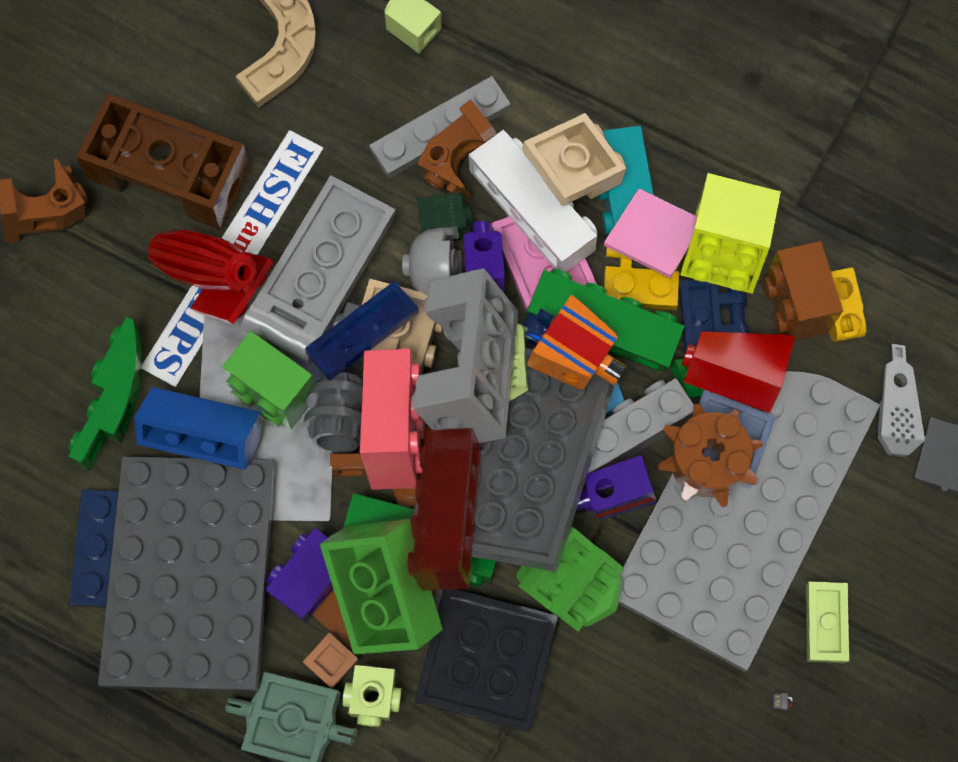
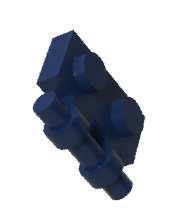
M680 280L682 325L685 326L683 329L684 355L689 344L696 346L701 332L750 333L749 325H745L744 308L747 307L746 294L727 288L728 293H719L718 285L697 280ZM720 308L729 309L731 325H721Z

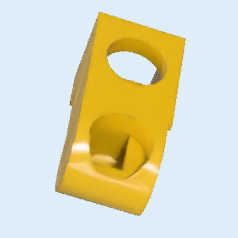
M854 268L831 271L843 312L829 331V336L833 342L864 337L866 334L864 308Z

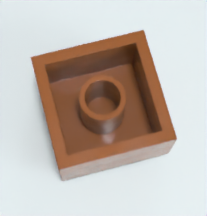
M818 241L777 251L765 277L762 279L764 294L767 299L772 298L775 308L773 323L777 333L795 337L794 342L828 334L842 314L843 308L822 242Z

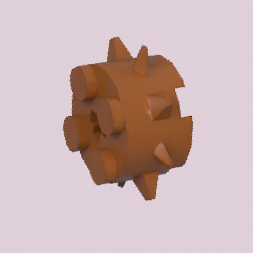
M695 404L693 406V417L682 427L665 425L662 431L673 445L669 458L659 463L658 468L663 471H672L676 481L683 485L681 495L683 501L687 502L695 494H698L701 497H715L721 507H726L728 505V492L737 483L755 486L759 481L749 466L753 452L762 447L763 444L761 440L750 439L745 427L738 420L740 412L736 409L732 410L729 414L720 412L705 413L700 404ZM706 449H712V452L715 451L718 454L715 461H711L710 456L704 457L703 453Z

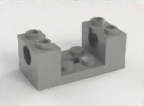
M484 268L432 280L429 283L428 297L425 299V311L431 320L441 325L446 338L451 340L460 351L458 353L459 367L418 375L415 393L412 396L413 410L450 449L506 438L518 310Z

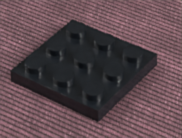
M444 587L438 610L443 630L430 640L414 702L530 732L558 617L542 611Z

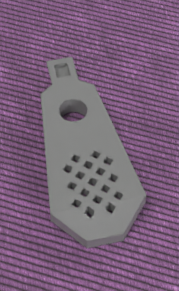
M891 344L892 361L884 365L882 401H880L877 438L887 455L906 457L925 441L914 370L906 362L905 345ZM894 376L901 380V387L894 383Z

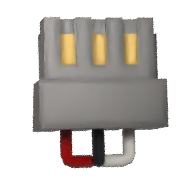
M788 693L774 694L773 708L787 710V706H792V697H788Z

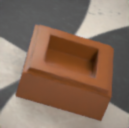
M330 454V468L334 477H367L360 454Z

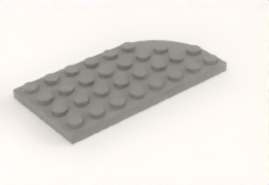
M786 371L782 388L770 413L749 406L776 417L755 475L759 480L755 486L752 485L750 489L736 484L728 492V505L721 507L715 497H701L698 494H695L687 502L681 499L683 485H680L672 474L624 564V570L620 574L622 584L618 604L744 672L748 670L880 407V404L830 378L818 374Z

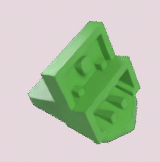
M571 526L557 572L522 566L517 572L516 577L521 582L518 585L519 588L579 632L583 626L593 625L616 612L622 584L620 574L624 568Z

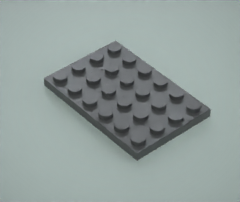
M526 349L527 362L533 349ZM527 366L529 390L509 401L506 438L452 449L441 438L439 439L410 520L418 547L557 572L614 386L594 374L585 389L582 390Z
M122 457L98 678L99 687L258 693L276 468L274 460L251 459L246 470L196 458Z

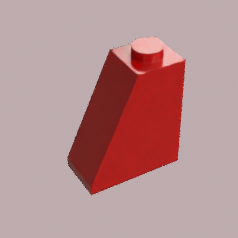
M701 332L696 346L689 344L681 365L688 367L684 383L770 413L782 388L795 337L783 334Z

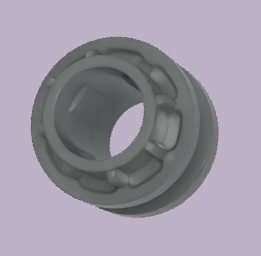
M330 372L324 374L311 388L307 396V405L311 410L306 412L304 416L303 429L312 439V443L316 448L329 453L343 454L352 452L357 449V446H360L363 380L360 377L346 372Z

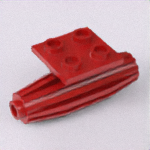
M191 230L159 232L155 234L154 238H151L149 241L151 243L147 246V251H149L147 256L154 266L174 280L202 289L190 309L196 313L232 325L244 314L247 309V303L256 289L265 282L268 271L274 263L270 258L245 252L222 238Z

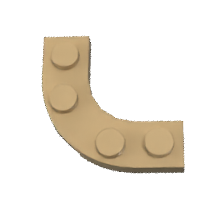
M260 0L278 24L279 35L274 47L265 56L236 75L238 84L258 108L293 84L302 75L311 60L315 48L316 30L313 13L307 0Z

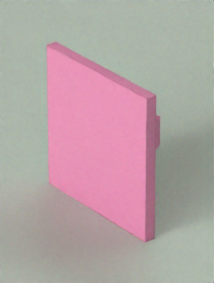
M638 189L605 240L604 246L671 278L688 251L697 216Z

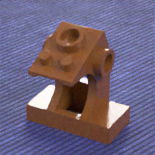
M471 99L459 108L463 115L427 143L417 163L425 174L423 179L440 190L446 186L450 196L458 199L460 194L469 199L472 197L458 177L460 162L468 154L497 135L493 126Z
M53 159L56 183L49 193L39 197H27L13 187L12 178L0 179V212L5 243L20 242V234L64 230L85 217V202L88 199L82 186L78 182L72 183L73 179L70 175L72 170L69 165L62 167L58 159Z

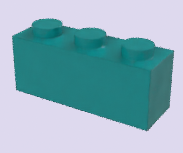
M641 125L602 130L605 140L613 151L618 152L622 156L626 167L621 185L598 195L599 200H605L606 212H602V224L605 234H610L638 189L654 195Z

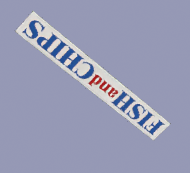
M289 130L222 239L231 242L245 252L258 255L317 160L323 147ZM191 286L142 364L143 370L175 387L203 344L204 315L190 309L202 291L201 288Z

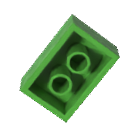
M410 519L346 526L320 543L354 654L417 650L443 630Z

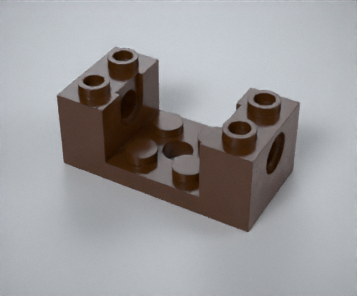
M107 93L76 155L88 180L119 192L122 191L126 181L179 200L188 218L219 230L222 229L250 169L244 144ZM159 146L169 147L171 153L165 160L157 161L151 158L155 148Z

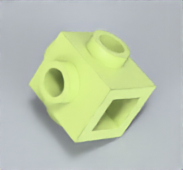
M355 665L353 683H345L343 706L349 707L351 717L358 718V725L381 727V720L390 721L391 712H399L401 688H394L395 669ZM369 693H378L379 697L375 702L369 703L366 701Z

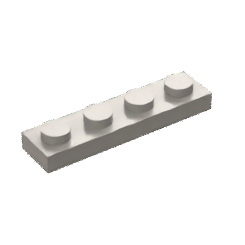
M491 76L370 144V152L387 178L390 179L418 163L427 143L463 115L459 108L470 99L489 122L511 110V103L494 78Z

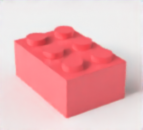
M411 349L364 351L360 455L372 490L418 488V473H424L425 471L424 451L420 450V439H425V421L415 413L412 406V396L415 393L417 376L421 375L420 363L414 364Z

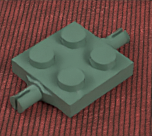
M264 672L259 691L251 702L234 698L233 696H230L227 700L228 703L240 706L241 708L226 705V713L247 717V731L241 750L283 762H322L325 749L331 740L353 746L355 739L342 736L341 734L357 737V729L336 724L335 714L341 697V692Z

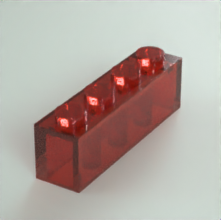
M472 428L426 431L425 446L420 447L419 463L422 469L421 480H417L415 485L418 513L412 517L411 531L415 541L414 550L408 553L407 567L410 576H414L422 591L469 589L481 459V446Z

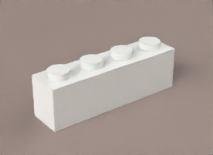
M502 130L469 154V171L553 268L567 272L596 251L597 230L590 219L586 216L581 218L573 209V202L561 206L523 153L521 141L517 138L512 139Z

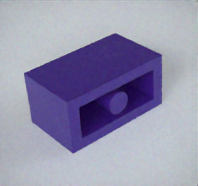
M316 528L309 535L303 533L291 549L294 555L285 566L281 563L278 564L266 581L270 584L266 588L268 594L304 623L308 622L317 607L333 590L320 547V543L328 537Z

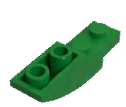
M126 317L122 326L118 325L113 330L109 339L110 348L104 359H98L93 367L91 384L101 396L100 398L95 397L87 410L86 416L88 420L82 431L78 430L73 435L69 443L68 450L70 453L68 457L75 465L88 471L93 466L107 438L121 444L136 408L142 377V342L140 330L134 320Z

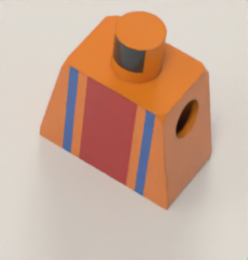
M572 295L534 348L526 364L539 372L582 390L585 389L594 374L614 386L627 367L608 355L618 338L616 333Z

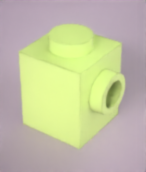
M390 0L385 8L386 30L417 53H420L441 30V12L425 0Z

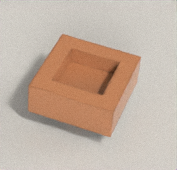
M329 632L306 657L303 663L331 689H334L359 659Z

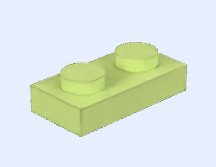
M806 583L807 662H849L848 583Z

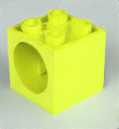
M708 173L696 209L695 216H697L680 275L697 281L724 286L735 291L753 294L770 248L781 191Z

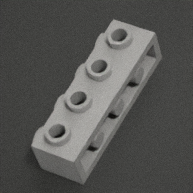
M676 378L667 384L664 380H660L644 391L646 396L636 402H633L631 398L627 399L612 410L614 415L608 417L603 422L587 474L620 463L665 437L666 435L662 431L665 425L682 427L693 417L694 405Z

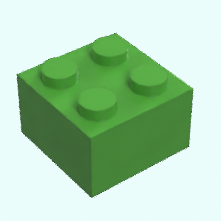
M250 331L222 366L227 377L225 383L232 389L230 393L238 401L246 406H249L252 402L261 409V416L277 428L283 424L292 430L309 408L307 396L315 384L313 376Z

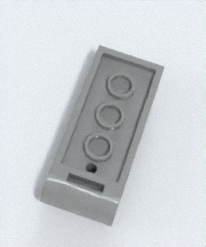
M330 175L261 291L246 312L240 328L248 333L252 331L272 346L308 364L318 347L321 346L334 324L337 313L341 312L391 227L396 209Z

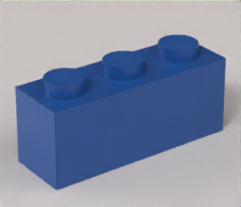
M154 387L151 388L134 416L137 445L246 470L261 440L260 411Z

